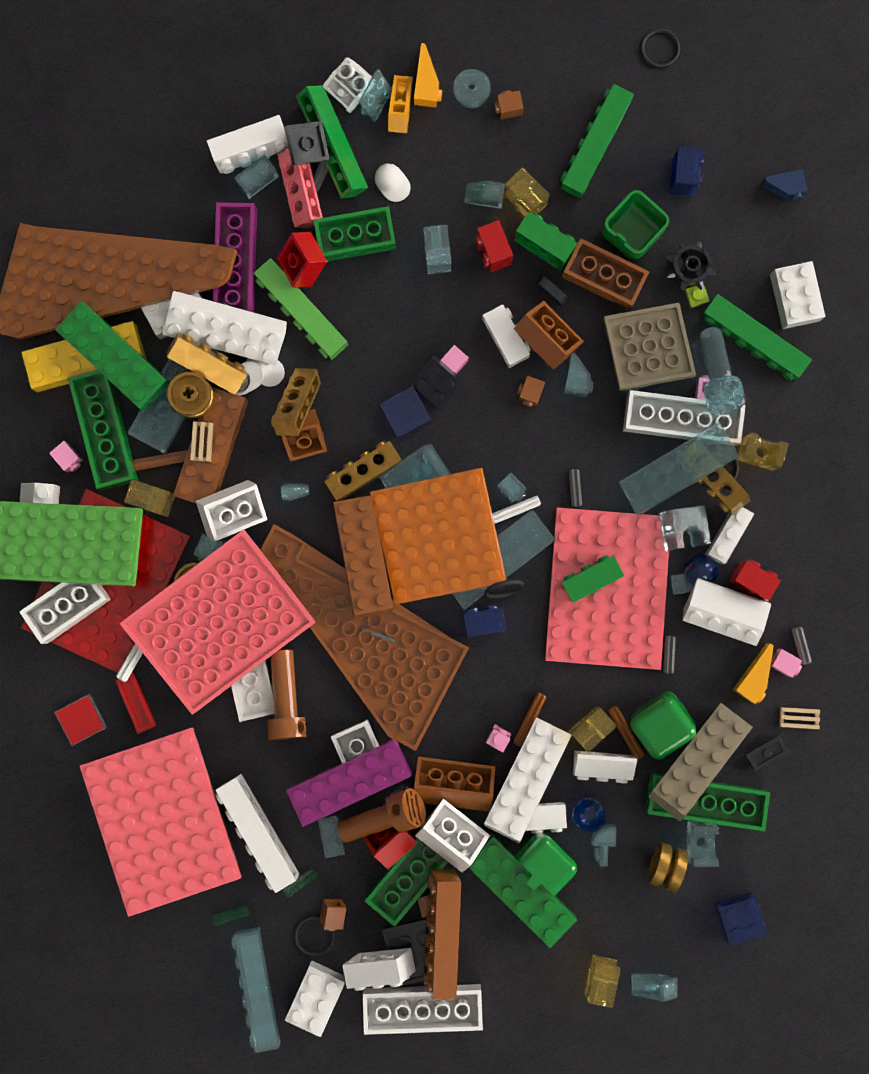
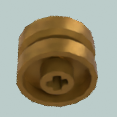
M184 372L177 375L170 382L167 389V398L170 405L181 415L188 418H199L211 409L214 403V392L211 385L201 375L194 372Z
M660 842L650 863L648 884L656 887L663 884L666 890L674 893L677 892L686 872L688 852L680 848H676L672 852L670 845Z

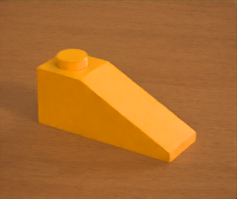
M421 43L414 105L437 108V101L441 102L442 90H439V81L426 45Z
M394 75L388 114L389 132L407 133L413 77Z
M771 643L764 645L733 688L735 692L752 704L760 703L766 695L764 692L767 689L773 645Z

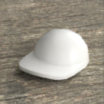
M387 163L378 168L375 173V183L382 194L389 201L400 202L409 195L410 183L402 171L394 164Z
M251 358L246 360V362H255L262 367L264 371L262 385L272 387L283 380L285 374L284 367L278 360L276 365Z
M249 361L241 364L245 367L244 370H246L247 377L236 395H245L260 386L264 378V371L259 364Z

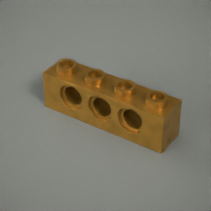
M295 368L292 376H290L288 386L284 390L283 397L277 405L275 415L271 419V425L274 427L276 435L299 436L321 385L317 369Z
M699 440L681 454V464L683 467L695 474L693 477L700 485L703 483L707 487L706 492L712 499L717 498L720 502L718 505L725 513L728 511L733 515L750 501L748 493ZM700 462L706 463L703 468H697L696 466ZM711 476L719 477V479L715 482L709 481V478ZM726 489L731 491V494L728 496L721 494Z
M385 441L380 442L371 453L369 451L364 452L355 463L350 461L343 466L344 469L338 473L334 471L327 476L325 483L336 501H341L402 463V459L390 441L387 443ZM377 455L384 457V462L381 465L374 463V458ZM359 466H367L368 472L365 475L358 474ZM343 476H351L352 481L349 485L341 483Z

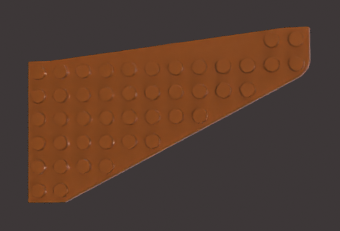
M20 223L0 294V335L25 339L55 331L81 301L91 307L101 318L171 300L173 291L191 295L220 287L231 277L237 250L210 244L37 227Z
M273 525L262 545L261 552L316 622L310 626L311 630L388 737L396 738L398 742L416 751L469 647L450 638L400 604H395L394 600H392V612L354 619L345 568L290 532ZM360 627H364V628L369 629V630H362V631H361V630H360ZM370 630L391 637L396 641L393 643L387 639L374 636Z

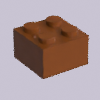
M315 409L309 410L299 436H282L290 461L327 452L324 435Z

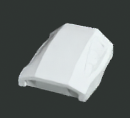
M346 57L341 65L332 72L323 87L346 108V111L351 113L376 82L360 65Z

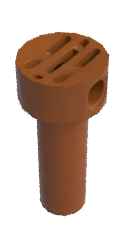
M278 650L271 655L274 719L267 720L268 740L307 737L305 717L297 716L293 650Z
M405 789L391 794L387 799L386 805L340 820L337 825V832L340 839L347 843L392 827L399 832L415 829L425 823V805L421 796L414 789Z

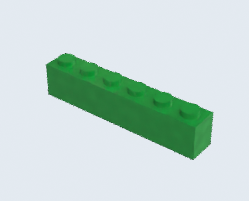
M613 84L611 90H606L603 96V100H605L603 106H598L594 114L596 116L594 123L590 122L586 129L588 135L585 139L582 138L577 147L579 149L577 156L573 154L568 164L571 166L569 171H564L560 179L562 190L580 199L582 198L633 99V93Z
M306 86L296 98L307 123L322 121L330 158L325 163L341 198L357 197L368 186L323 86Z
M719 294L714 297L701 316L708 325L719 328L721 334L735 339V343L738 346L749 349L754 357L762 358L770 368L778 369L783 373L782 376L790 381L799 379L812 361L810 357Z

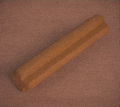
M188 450L133 460V466L138 471L181 463L185 461Z
M541 693L536 694L513 741L515 745L523 746L546 700L545 695Z
M617 706L610 708L608 712L631 753L637 759L642 758L644 752Z

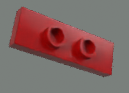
M135 673L130 674L126 682L120 679L115 680L137 734L157 726Z

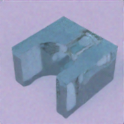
M447 225L423 227L428 274L451 272L452 262Z
M705 506L675 509L659 513L665 551L684 548V530L690 536L692 547L711 544Z
M687 821L688 861L694 867H719V859L715 853V835L719 834V827L716 824ZM702 837L705 838V844L698 847L697 840Z

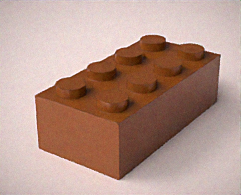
M580 238L563 272L562 278L630 311L649 271Z
M418 757L414 790L421 796L425 804L439 805L444 799L456 808L490 812L493 800L495 766Z

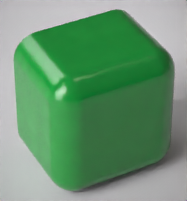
M634 190L606 218L602 228V235L627 259L636 261L664 233L669 224V217L643 192Z
M670 691L662 692L636 710L631 716L630 726L632 731L651 757L656 760L664 759L692 740L696 735L695 721L689 715L683 703Z
M544 832L535 833L515 854L516 859L532 874L526 884L533 890L542 884L554 897L577 872V865L574 860Z

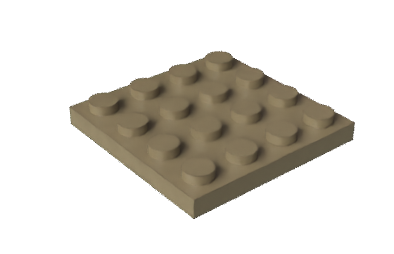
M679 303L604 316V324L619 391L696 376Z

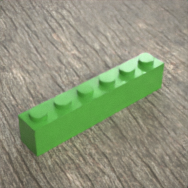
M271 258L254 272L257 278L255 282L261 289L265 287L269 291L267 295L274 303L278 301L282 305L280 308L287 317L289 315L293 317V324L299 330L304 329L307 333L305 337L312 344L316 343L320 347L318 351L325 359L329 357L333 360L348 346V342L301 290L299 288H292L285 273Z

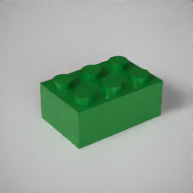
M528 212L516 230L514 241L562 272L576 248L577 243L575 239L569 234L564 235L559 232V228L554 224L550 223L548 225L542 221L543 218L540 215Z

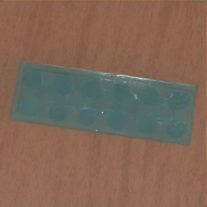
M718 422L621 480L619 483L636 515L639 516L738 458L739 455L721 423Z
M533 510L529 511L497 536L506 578L556 540ZM489 586L452 593V595L465 610L484 595L485 589Z

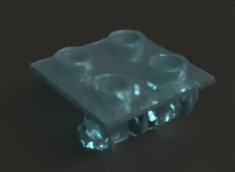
M376 69L359 100L362 106L361 114L364 116L369 115L374 122L382 112V108L392 92L391 86L378 69Z

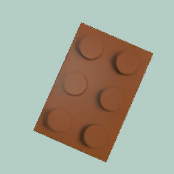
M545 301L525 314L513 328L553 370L569 358L584 342Z

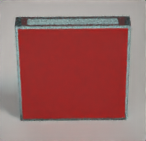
M90 694L54 712L71 746L107 728Z

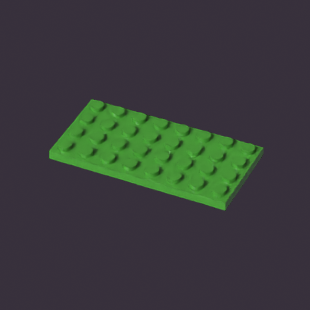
M0 501V579L135 587L143 509Z

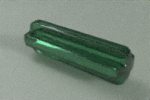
M310 868L295 882L287 886L283 890L286 897L291 898L317 878L316 870Z
M243 905L212 916V923L214 926H218L246 917L250 914L248 905Z

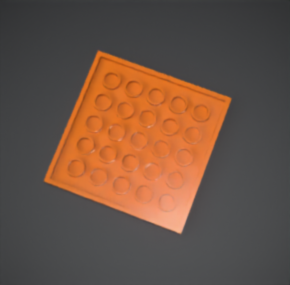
M482 468L370 492L395 604L487 587L506 580Z

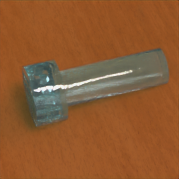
M716 327L707 328L699 336L709 382L703 389L708 411L713 414L726 415L734 413L741 409L746 402L742 382L738 377L732 376L722 330Z

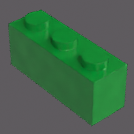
M606 554L597 559L598 564L592 566L589 563L580 568L581 573L574 575L572 572L563 577L564 582L561 585L571 603H575L625 576L614 555L609 557Z

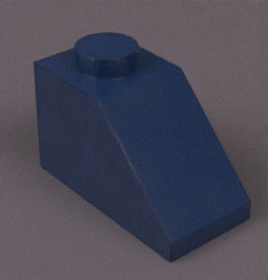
M803 169L768 176L761 182L762 187L783 200H800L808 191Z

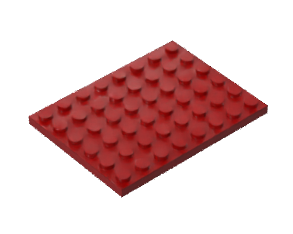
M88 489L85 490L79 505L125 507ZM143 515L136 586L102 585L111 600L51 642L118 673L135 644L120 623L168 587L191 536ZM42 582L34 601L60 583ZM24 620L21 628L34 634Z

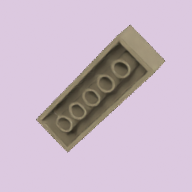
M720 703L648 797L677 820L681 821L753 727Z

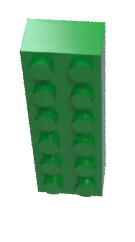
M82 301L55 329L141 410L146 411L170 384V381L91 307Z
M99 370L68 377L96 489L103 491L139 481L133 466V457L114 384Z
M650 772L645 812L651 815L675 818L648 797L664 777V774ZM711 782L683 819L765 831L770 792L765 789Z
M492 833L469 868L551 948L577 921L575 914L556 896L554 897L542 884L535 890L528 886L526 882L532 874Z
M415 837L417 843L388 869L365 898V902L394 927L428 887L427 878L431 876V869H443L448 863L447 860L417 837Z

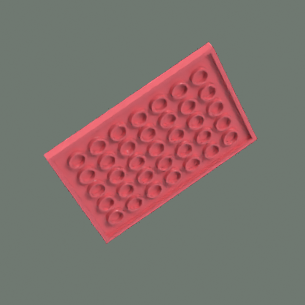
M556 508L545 661L661 670L671 516ZM606 554L609 557L614 555L625 576L575 603H571L561 585L564 582L563 577L572 572L574 575L581 573L580 568L589 563L592 566L598 564L597 559Z
M243 529L128 616L120 625L193 715L316 621Z
M193 727L80 765L128 917L242 878Z

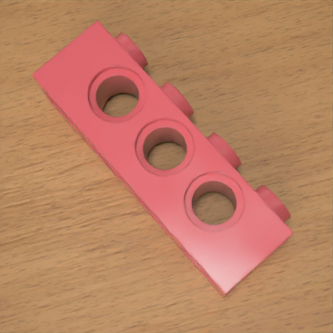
M289 149L277 156L292 221L295 228L308 229L314 226V219L323 218L310 164L292 166Z

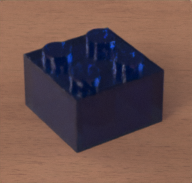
M678 145L672 159L670 194L693 196L695 190H698L703 178V173H700V166H703L704 154H701L702 147Z
M498 605L486 606V611L479 612L478 608L466 610L467 614H463L467 638L506 631L503 609L498 608Z
M753 893L714 903L725 941L730 946L768 935L757 897Z

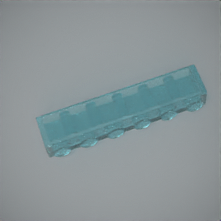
M260 928L236 931L234 938H232V946L234 950H237L238 957H235L237 969H240L241 972L239 985L241 989H244L245 996L242 997L244 1008H247L248 1011L246 1024L248 1028H251L252 1033L249 1036L250 1045L254 1047L255 1053L278 1049L280 1037Z

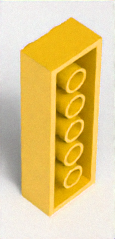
M133 321L112 327L146 359L138 327ZM67 340L22 352L31 389L36 392L69 384L68 377L98 370Z

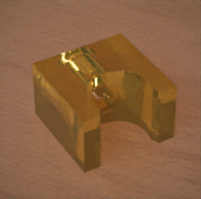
M523 167L505 184L508 190L504 193V196L525 217L528 212L538 214L547 206L550 194Z
M753 432L743 437L737 460L772 471L782 467L789 446L788 443L769 442L758 438L759 435ZM758 448L764 451L763 458L757 455L756 451Z
M132 479L124 503L168 517L175 497L169 491Z
M595 706L568 732L584 750L589 752L617 725L600 707Z
M592 954L585 988V996L588 1003L613 1008L621 969L616 966V959Z

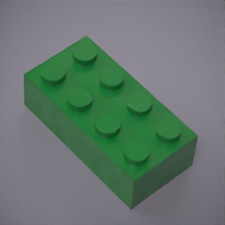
M389 206L314 219L318 246L327 261L396 249Z

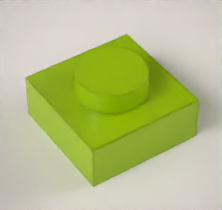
M704 283L703 290H700L697 286L685 289L690 308L709 303Z

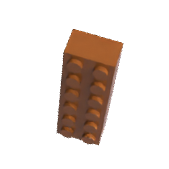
M213 387L214 403L211 409L205 415L199 417L197 421L214 424L211 462L190 460L191 439L173 494L174 497L195 504L197 500L219 492L248 404V400L245 397ZM198 427L196 457L199 456L200 427ZM205 427L203 457H206L208 427Z
M372 496L333 502L354 619L392 612L393 604Z
M431 869V876L427 878L430 896H427L426 901L427 908H429V915H426V927H429V931L425 935V945L428 946V953L424 955V963L427 966V973H424L423 977L424 985H427V993H430L432 1000L456 999L461 880L454 869Z

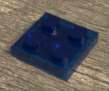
M413 386L380 404L397 438L431 421Z

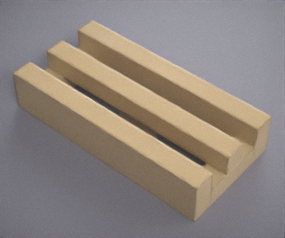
M193 422L191 461L211 462L213 423ZM198 427H200L199 456L196 457ZM205 427H208L206 457H203Z
M780 707L779 726L819 729L820 710ZM784 712L814 713V717L784 715ZM784 719L814 721V725L784 723Z

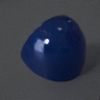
M695 555L685 564L686 577L693 586L697 578L714 583L718 577L719 567L708 555Z
M593 798L581 799L572 810L573 822L585 833L597 832L606 823L607 815L604 807Z

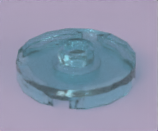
M468 69L462 71L456 77L453 93L456 100L463 104V106L475 108L485 103L490 95L491 84L483 72L477 69ZM474 85L475 89L471 90L469 86Z

